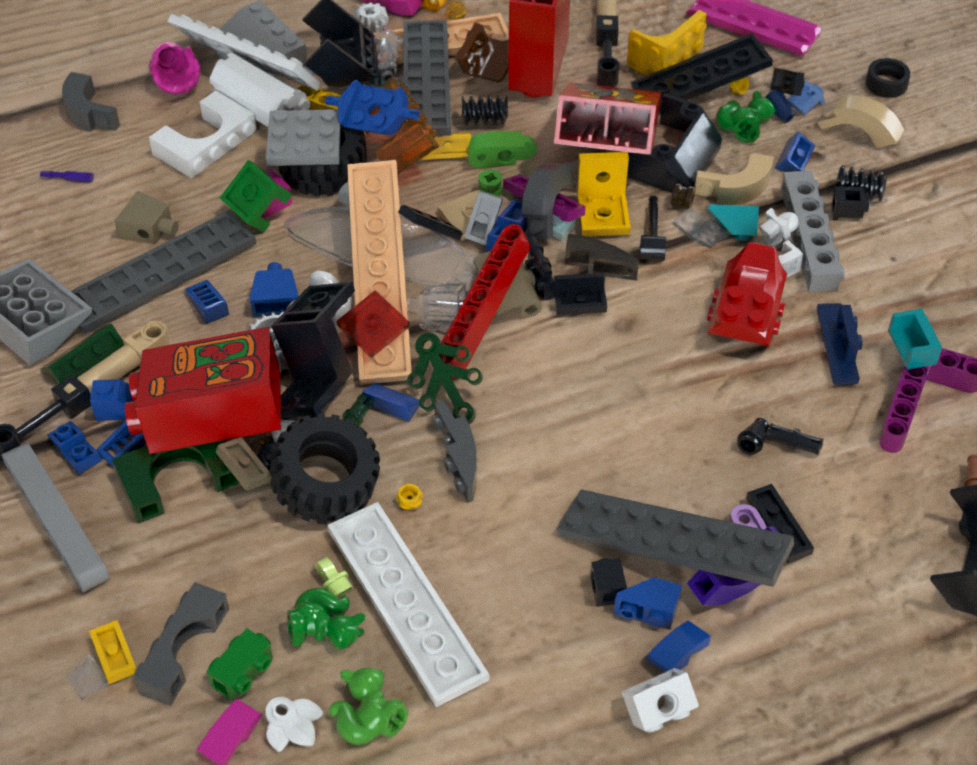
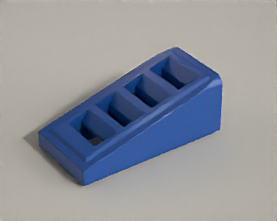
M208 280L185 288V293L206 324L229 315L227 302Z
M125 421L96 450L101 457L113 466V458L142 448L147 443L143 433L131 435ZM129 435L133 437L131 441L126 439ZM122 442L126 446L121 449L117 444ZM112 448L118 453L115 457L108 452Z

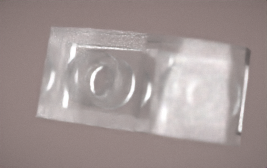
M692 207L675 218L673 225L690 239L708 248H712L728 235L712 218L706 221Z

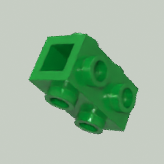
M248 628L240 636H235L231 640L228 649L220 657H216L206 671L210 687L232 702L240 695L245 694L259 673L265 672L271 665L273 656L269 639L262 633L258 632L255 634Z

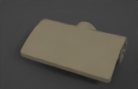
M491 251L474 257L473 263L478 274ZM523 263L501 302L496 315L519 308L523 317H533L542 310V304L535 291L534 274L532 270H526Z

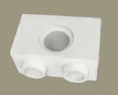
M676 668L622 691L633 726L646 732L661 729L664 726L663 723L668 720L683 719L690 715L691 710L699 707L688 673ZM664 695L665 703L658 709V699Z

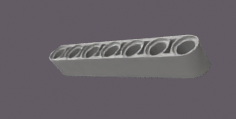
M28 442L1 454L7 469L81 591L85 592L110 579L102 560Z

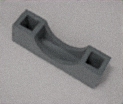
M194 582L190 590L182 595L180 606L175 614L170 615L167 619L165 630L160 638L153 641L148 657L144 663H140L136 668L134 680L139 694L167 705H172L186 682L182 666L176 660L177 653L181 646L191 637L202 633L216 632L229 611L226 593Z

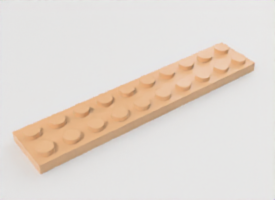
M396 160L347 164L360 385L406 381L409 374L412 373L401 214L398 213L400 199Z

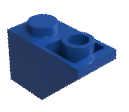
M655 577L617 592L614 613L626 619H636L649 623L656 628L663 627L671 630L680 601L682 585Z

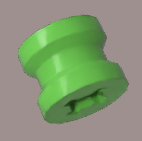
M484 170L479 175V190L500 197L502 194L501 173L496 170Z

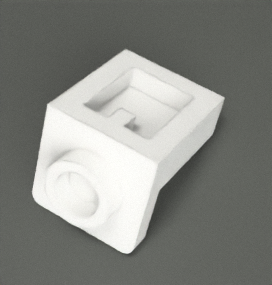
M787 240L783 242L781 255L778 256L783 269L787 273L786 278L800 272L803 257L800 249Z

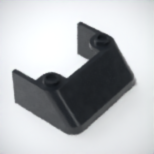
M320 0L302 19L303 22L319 33L321 46L304 62V66L322 78L323 82L329 87L350 86L354 80H358L361 84L372 83L379 76L375 35L368 27L333 0Z
M664 93L662 96L660 124L685 133L676 147L660 144L652 149L651 155L628 152L627 177L673 193L676 182L682 183L684 187L695 186L697 172L707 171L721 148L722 137L699 104Z
M977 485L950 490V495L963 511L962 518L959 521L960 533L970 543L964 571L931 575L930 581L953 609L977 616Z

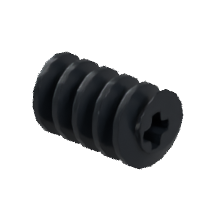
M500 95L496 97L495 102H493L491 96L487 97L486 102H484L482 96H479L477 103H475L473 96L469 97L468 103H466L462 96V119H464L466 125H469L471 119H473L475 125H478L480 119L483 120L484 125H487L489 118H491L493 125H496L498 118H500L502 124L506 123L508 118L507 95L504 102H502Z
M841 165L838 170L836 186L864 188L865 194H869V200H873L874 196L878 194L879 202H882L887 177L884 179L883 171H879L875 177L874 171L871 169L865 176L863 168H860L858 173L855 174V169L852 166L846 173L845 166Z

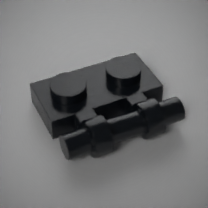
M530 236L527 238L530 243V250L528 252V260H525L526 270H532L535 277L536 292L540 291L543 300L554 299V279L552 277L551 263L544 256V249L541 243L534 236Z

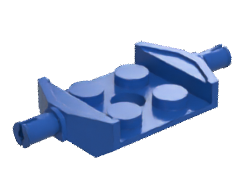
M354 80L340 97L327 95L328 99H325L326 105L338 106V120L344 128L390 136L398 131L406 118L419 120L420 117L419 110L407 109V95L401 87H398L397 90L361 85L358 80ZM380 107V111L371 116L372 111Z

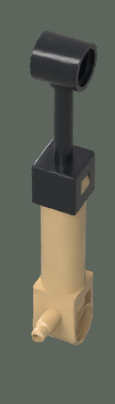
M596 0V45L603 46V58L597 63L596 82L599 86L615 87L618 84L620 68L619 61L612 57V46L618 45L619 19L617 16V0Z
M160 321L145 323L138 330L124 338V346L79 377L76 378L72 374L51 389L55 402L17 429L10 424H0V460L3 461L1 454L22 445L21 442L24 436L60 411H63L73 419L91 406L90 398L93 380L120 379L136 367L141 366L142 350L170 345L164 323Z

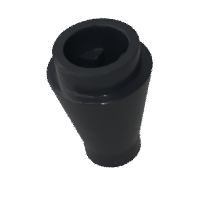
M756 418L751 425L738 435L737 445L743 453L754 455L762 450L769 428L767 420Z

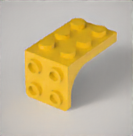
M701 10L697 11L675 31L664 36H650L632 29L628 36L627 65L647 76L692 58L696 53H700L704 47L703 38L707 27L705 23L707 13Z

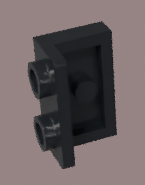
M605 274L556 275L554 277L556 315L606 313Z

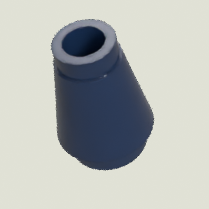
M776 89L765 96L776 109L774 115L780 120L788 123L794 118L795 114L783 92Z

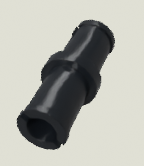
M770 423L766 434V440L788 445L791 450L797 448L816 455L820 454L819 450L822 449L824 442L823 438L801 433L800 429L795 428L791 430L774 425L773 423Z

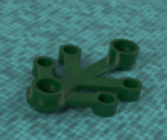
M433 333L420 335L415 343V349L419 354V358L414 372L408 376V384L414 389L422 388L425 384L424 374L429 360L434 367L426 394L422 395L419 399L420 407L428 412L434 410V403L437 402L436 397L442 383L454 406L453 417L455 419L461 417L459 416V411L462 408H466L467 413L465 417L468 423L471 424L476 417V411L469 403L463 401L451 377L466 380L471 385H478L483 380V374L477 368L464 369L445 364L440 355L450 356L460 363H466L471 358L470 350L464 345L453 347L441 344L439 337ZM428 341H431V347L429 349H424V344ZM465 350L466 356L459 358V352ZM472 373H478L476 380H470ZM416 376H419L420 382L418 384H413V379ZM432 399V404L429 407H425V400Z

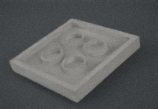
M338 109L270 111L266 151L267 166L339 164L341 124L338 120Z

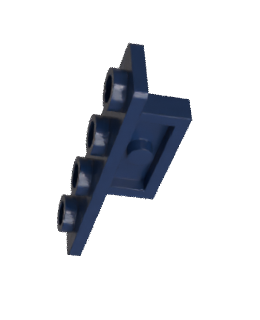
M841 303L817 304L816 310L833 384H858L860 378L856 357L858 350L862 349L863 341L861 334L857 333V316L853 315L851 305H842Z

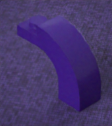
M768 526L765 529L773 532H778L775 529V527ZM698 570L687 582V585L702 605L716 606L731 602L761 585L703 570Z

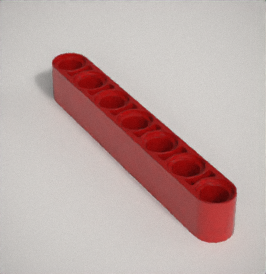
M511 224L502 230L441 344L453 347L466 346L471 352L470 360L466 363H460L454 357L440 355L443 363L464 369L470 363L530 250V243L519 225ZM460 351L458 357L464 358L466 351Z

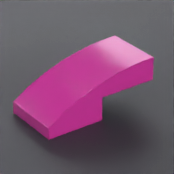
M236 699L214 723L196 750L219 765H227L240 742L248 740L263 714L241 700Z

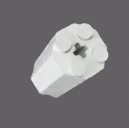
M232 52L227 55L228 59L217 61L210 76V83L214 85L212 93L218 91L254 112L255 119L267 127L269 126L270 111L308 110L310 107V101L306 99V93L243 56Z

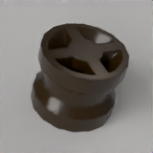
M676 182L672 193L671 205H682L685 209L690 210L696 187L691 185L684 187L682 183Z

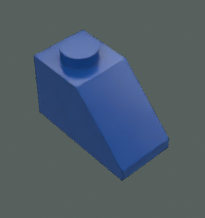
M120 379L93 380L90 403L96 421L126 420L125 403L133 401L129 384Z

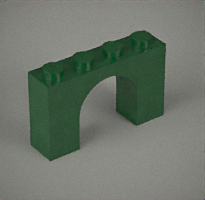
M227 440L150 454L148 447L145 446L113 458L112 463L116 476L138 524L165 513L154 481L158 473L172 463L191 461L201 465L207 471L217 492L240 484L216 453L218 445L227 442Z

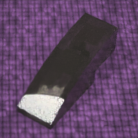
M568 233L565 265L588 267V274L604 273L605 277L637 281L639 259L601 240Z

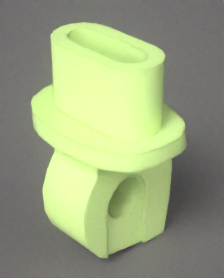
M324 557L316 562L314 567L325 582L322 589L330 591L337 599L353 589V586L347 579L349 574L346 571L338 573L328 557Z

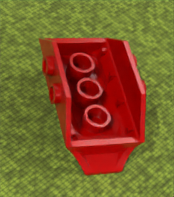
M749 242L734 258L727 261L721 286L714 290L712 302L716 304L715 306L710 305L707 320L711 322L707 333L770 346L773 335L778 336L781 320H777V316L782 317L786 302H781L787 273L780 263L775 247Z

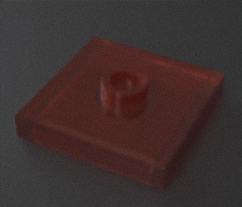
M376 290L336 321L337 326L370 358L374 357L410 327V322Z

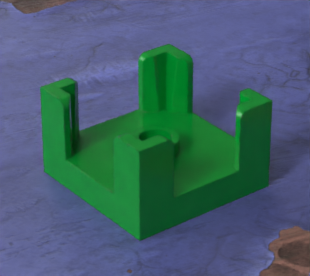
M247 160L220 196V199L247 224L264 233L269 227L270 222L262 218L261 215L274 198L287 203L293 194L271 179L270 174L266 170Z

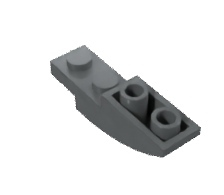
M445 400L434 403L435 414L432 415V421L435 429L441 430L443 434L442 439L446 447V457L443 458V464L447 473L453 474L457 492L459 494L463 493L467 502H471L474 499L477 481V458L474 437L465 415L455 419Z

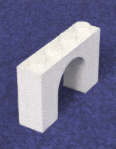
M214 91L200 101L202 119L219 130L211 136L194 139L185 137L170 127L164 126L149 137L152 154L187 177L193 178L257 131L255 113L220 92Z

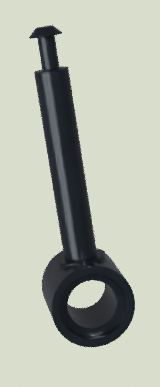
M653 195L649 197L648 235H641L640 260L664 261L666 236H658V197Z

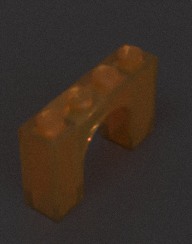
M395 76L378 86L379 88L397 90L398 87H401L407 95V109L416 110L420 107L413 96L408 98L411 92L404 82L399 84ZM380 107L375 108L372 111L371 116L378 113L380 111ZM419 110V120L406 118L403 127L396 135L373 150L379 161L396 160L398 174L439 147L434 139L438 135L431 124L425 125L429 121L422 110Z

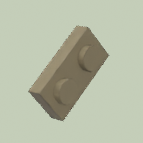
M242 437L218 445L217 455L246 491L270 483L272 474Z

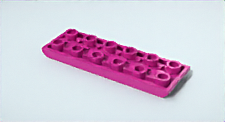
M696 0L686 11V15L693 16L697 11L701 10L707 13L706 22L744 36L753 33L758 41L800 56L806 54L821 34V29L817 24L749 0Z

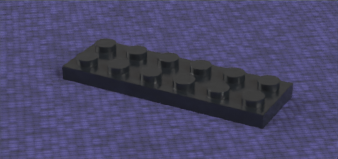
M751 33L632 81L631 87L635 90L661 92L660 112L664 93L689 100L773 66V59L754 34Z

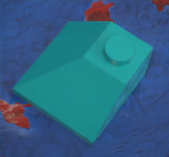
M705 205V210L730 235H736V240L751 241V236H757L759 206Z

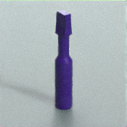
M40 172L42 177L64 178L69 181L93 182L94 179L93 173Z

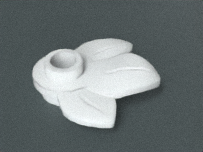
M286 697L273 698L265 709V717L269 722L266 732L268 742L278 752L282 751L289 741L301 746H313L315 742V729L312 722L321 718L323 711L317 704L307 699L291 701ZM283 707L287 713L279 715L276 713V708Z

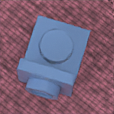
M805 80L801 96L791 95L787 101L790 106L805 116L817 103L821 106L825 103L824 92L817 84L812 85Z

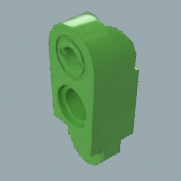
M487 131V133H479L470 139L467 148L469 163L475 168L516 165V160L528 159L537 152L535 140L529 137V135L522 136L521 131Z

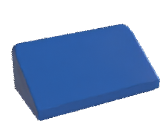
M800 132L795 133L786 142L775 168L784 172L804 171L815 145Z
M377 383L372 384L362 392V404L409 422L420 406L419 399Z

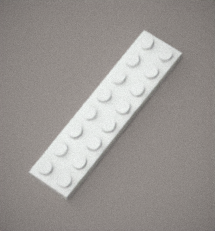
M171 14L167 21L199 44L227 55L232 52L243 56L269 72L316 91L321 85V82L314 77L315 73L305 67L302 68L303 63L293 57L288 60L280 52L274 51V53H270L271 51L262 45L255 47L249 40L243 38L240 41L238 37L229 32L224 35L220 29L214 26L209 29L206 24L198 20L194 23L191 18L183 14L180 17Z
M378 502L327 525L328 532L436 707L489 681L488 671Z

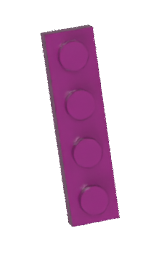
M518 174L503 179V189L523 199L529 178ZM558 193L553 205V215L559 217L562 221L571 222L585 215L586 206Z

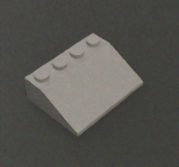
M261 0L242 7L220 28L224 35L229 32L238 37L240 41L244 38L252 42L255 47H258V45L266 47L271 51L270 53H274V51L280 52L288 60L293 57L303 63L302 68L305 67L304 62L307 60L306 44ZM212 49L221 59L226 60L229 58L227 54Z
M30 258L0 272V340L29 365L52 354L92 313V308Z

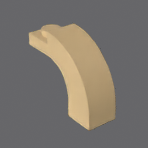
M860 95L840 96L835 105H831L823 110V114L817 122L821 129L840 124L856 125L868 133L876 148L897 144L904 132L902 124L889 108L874 99Z
M750 153L747 167L736 174L724 175L698 171L695 194L717 198V205H737L749 202L760 196L767 188L774 157Z

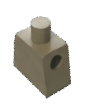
M139 191L135 193L114 220L118 238L150 244L157 243L164 233L175 235L179 226L177 221L171 219L169 206L166 203Z

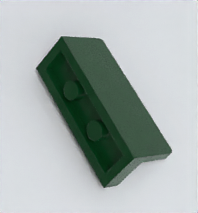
M112 323L102 326L43 366L41 371L43 373L49 372L57 384L72 374L77 378L124 346L123 339Z

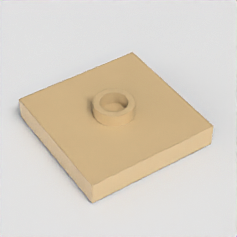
M480 190L437 206L438 213L443 220L448 221L462 231L461 242L467 240L464 236Z

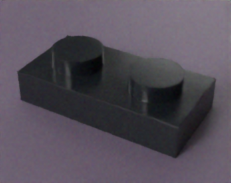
M774 68L770 90L777 89L785 94L801 96L805 84V73Z

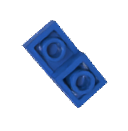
M72 421L60 425L56 430L47 434L62 457L78 475L102 461L99 452L86 441L83 432Z
M688 620L664 637L650 651L646 660L664 673L674 668L682 669L688 665L692 654L709 645L711 635Z

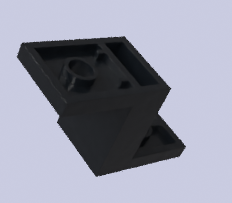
M352 282L308 286L271 325L294 379L281 394V418L289 419L305 416L314 418L315 414L321 413V410L333 399L336 392L353 373L332 320L340 307L346 304L348 298L355 292Z

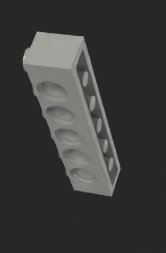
M812 171L784 172L781 193L786 212H792L798 217V227L792 231L796 247L803 253L801 267L808 292L838 291L840 281L844 280V267L839 264V250L834 247V233L828 227L829 217L823 210L824 200L823 197L819 196L818 180L814 179Z

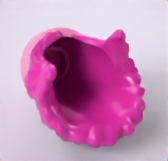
M172 42L162 43L153 50L148 64L154 82L158 88L166 93L180 95L182 93H189L191 89L197 87L201 67L189 46L184 49Z

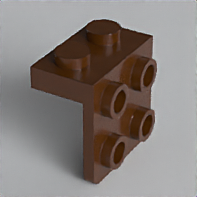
M474 23L456 56L463 74L498 83L502 82L508 72L509 42L488 37L483 25Z

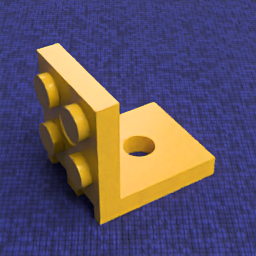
M628 152L579 154L577 202L586 206L585 215L579 217L582 237L630 235L631 226L626 200ZM601 172H607V173H608V174L605 175V176H598V175H597V174H599V173H601ZM599 214H607L608 216L602 217Z

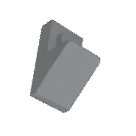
M481 190L478 192L464 238L486 245L488 234L496 226L503 198Z

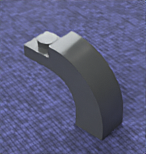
M70 72L62 86V96L69 119L76 126L86 131L92 132L95 126L116 131L120 126L116 107L91 102L90 100L95 95L92 77Z
M545 163L540 165L530 176L522 201V214L527 215V238L530 236H534L537 239L553 238L554 201L560 190L573 187V163Z

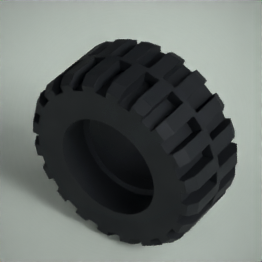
M341 125L339 164L278 166L282 179L296 191L299 189V192L306 195L311 193L313 196L319 197L321 194L332 196L334 193L339 192L341 187L348 182L347 164L367 163L364 131L344 128Z
M315 414V418H310V416L300 418L299 424L293 422L287 426L286 431L280 434L277 444H275L270 466L272 491L275 494L278 493L276 499L282 506L285 504L288 506V512L294 516L298 513L302 516L301 519L307 522L313 519L317 520V524H326L330 520L333 523L365 508L368 500L372 497L379 476L380 456L379 452L375 450L376 444L371 437L367 439V432L362 427H355V422L349 419L346 421L341 420L338 415L332 414L331 417H325V414ZM312 456L331 457L339 461L346 468L349 476L337 482L319 481L308 475L301 467L300 462Z

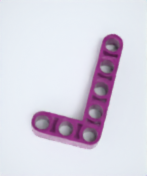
M942 348L937 365L906 369L904 366L879 439L881 448L890 453H897L902 450L926 380L968 393L977 392V358Z

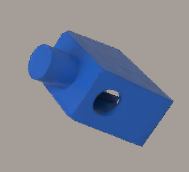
M272 262L267 266V270H260L255 273L250 295L253 318L262 317V314L271 316L272 312L275 315H280L286 311L287 306L299 297L291 269H282L280 263Z

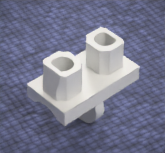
M770 208L766 212L767 221L760 226V231L766 237L763 239V244L775 247L778 250L783 246V242L789 240L792 243L790 232L798 227L799 222L796 214L792 212H786L777 217L775 211Z

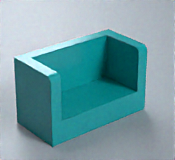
M923 309L892 314L888 333L906 369L937 365L942 345Z

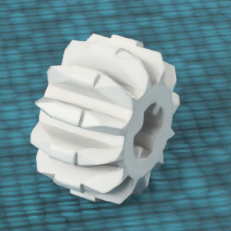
M371 2L369 4L362 3V6L355 7V11L352 12V16L368 27L373 33L383 32L388 27L387 12L385 7H380L379 3L375 5Z

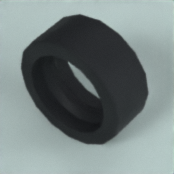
M880 58L869 65L866 86L873 94L880 97H898L907 90L911 71L902 61L893 58ZM878 75H890L898 80H884Z

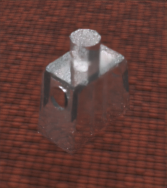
M466 283L427 286L419 293V299H408V313L419 314V324L422 329L446 335L466 298Z

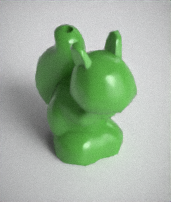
M373 668L341 671L340 677L347 682L346 688L361 703L357 711L345 701H336L330 706L329 715L331 717L337 716L336 726L340 736L351 744L362 745L372 741L379 735L393 737L400 732L406 724L409 712L405 708V704L400 700L392 699L387 701L384 698L385 696L381 692L384 686L383 671Z

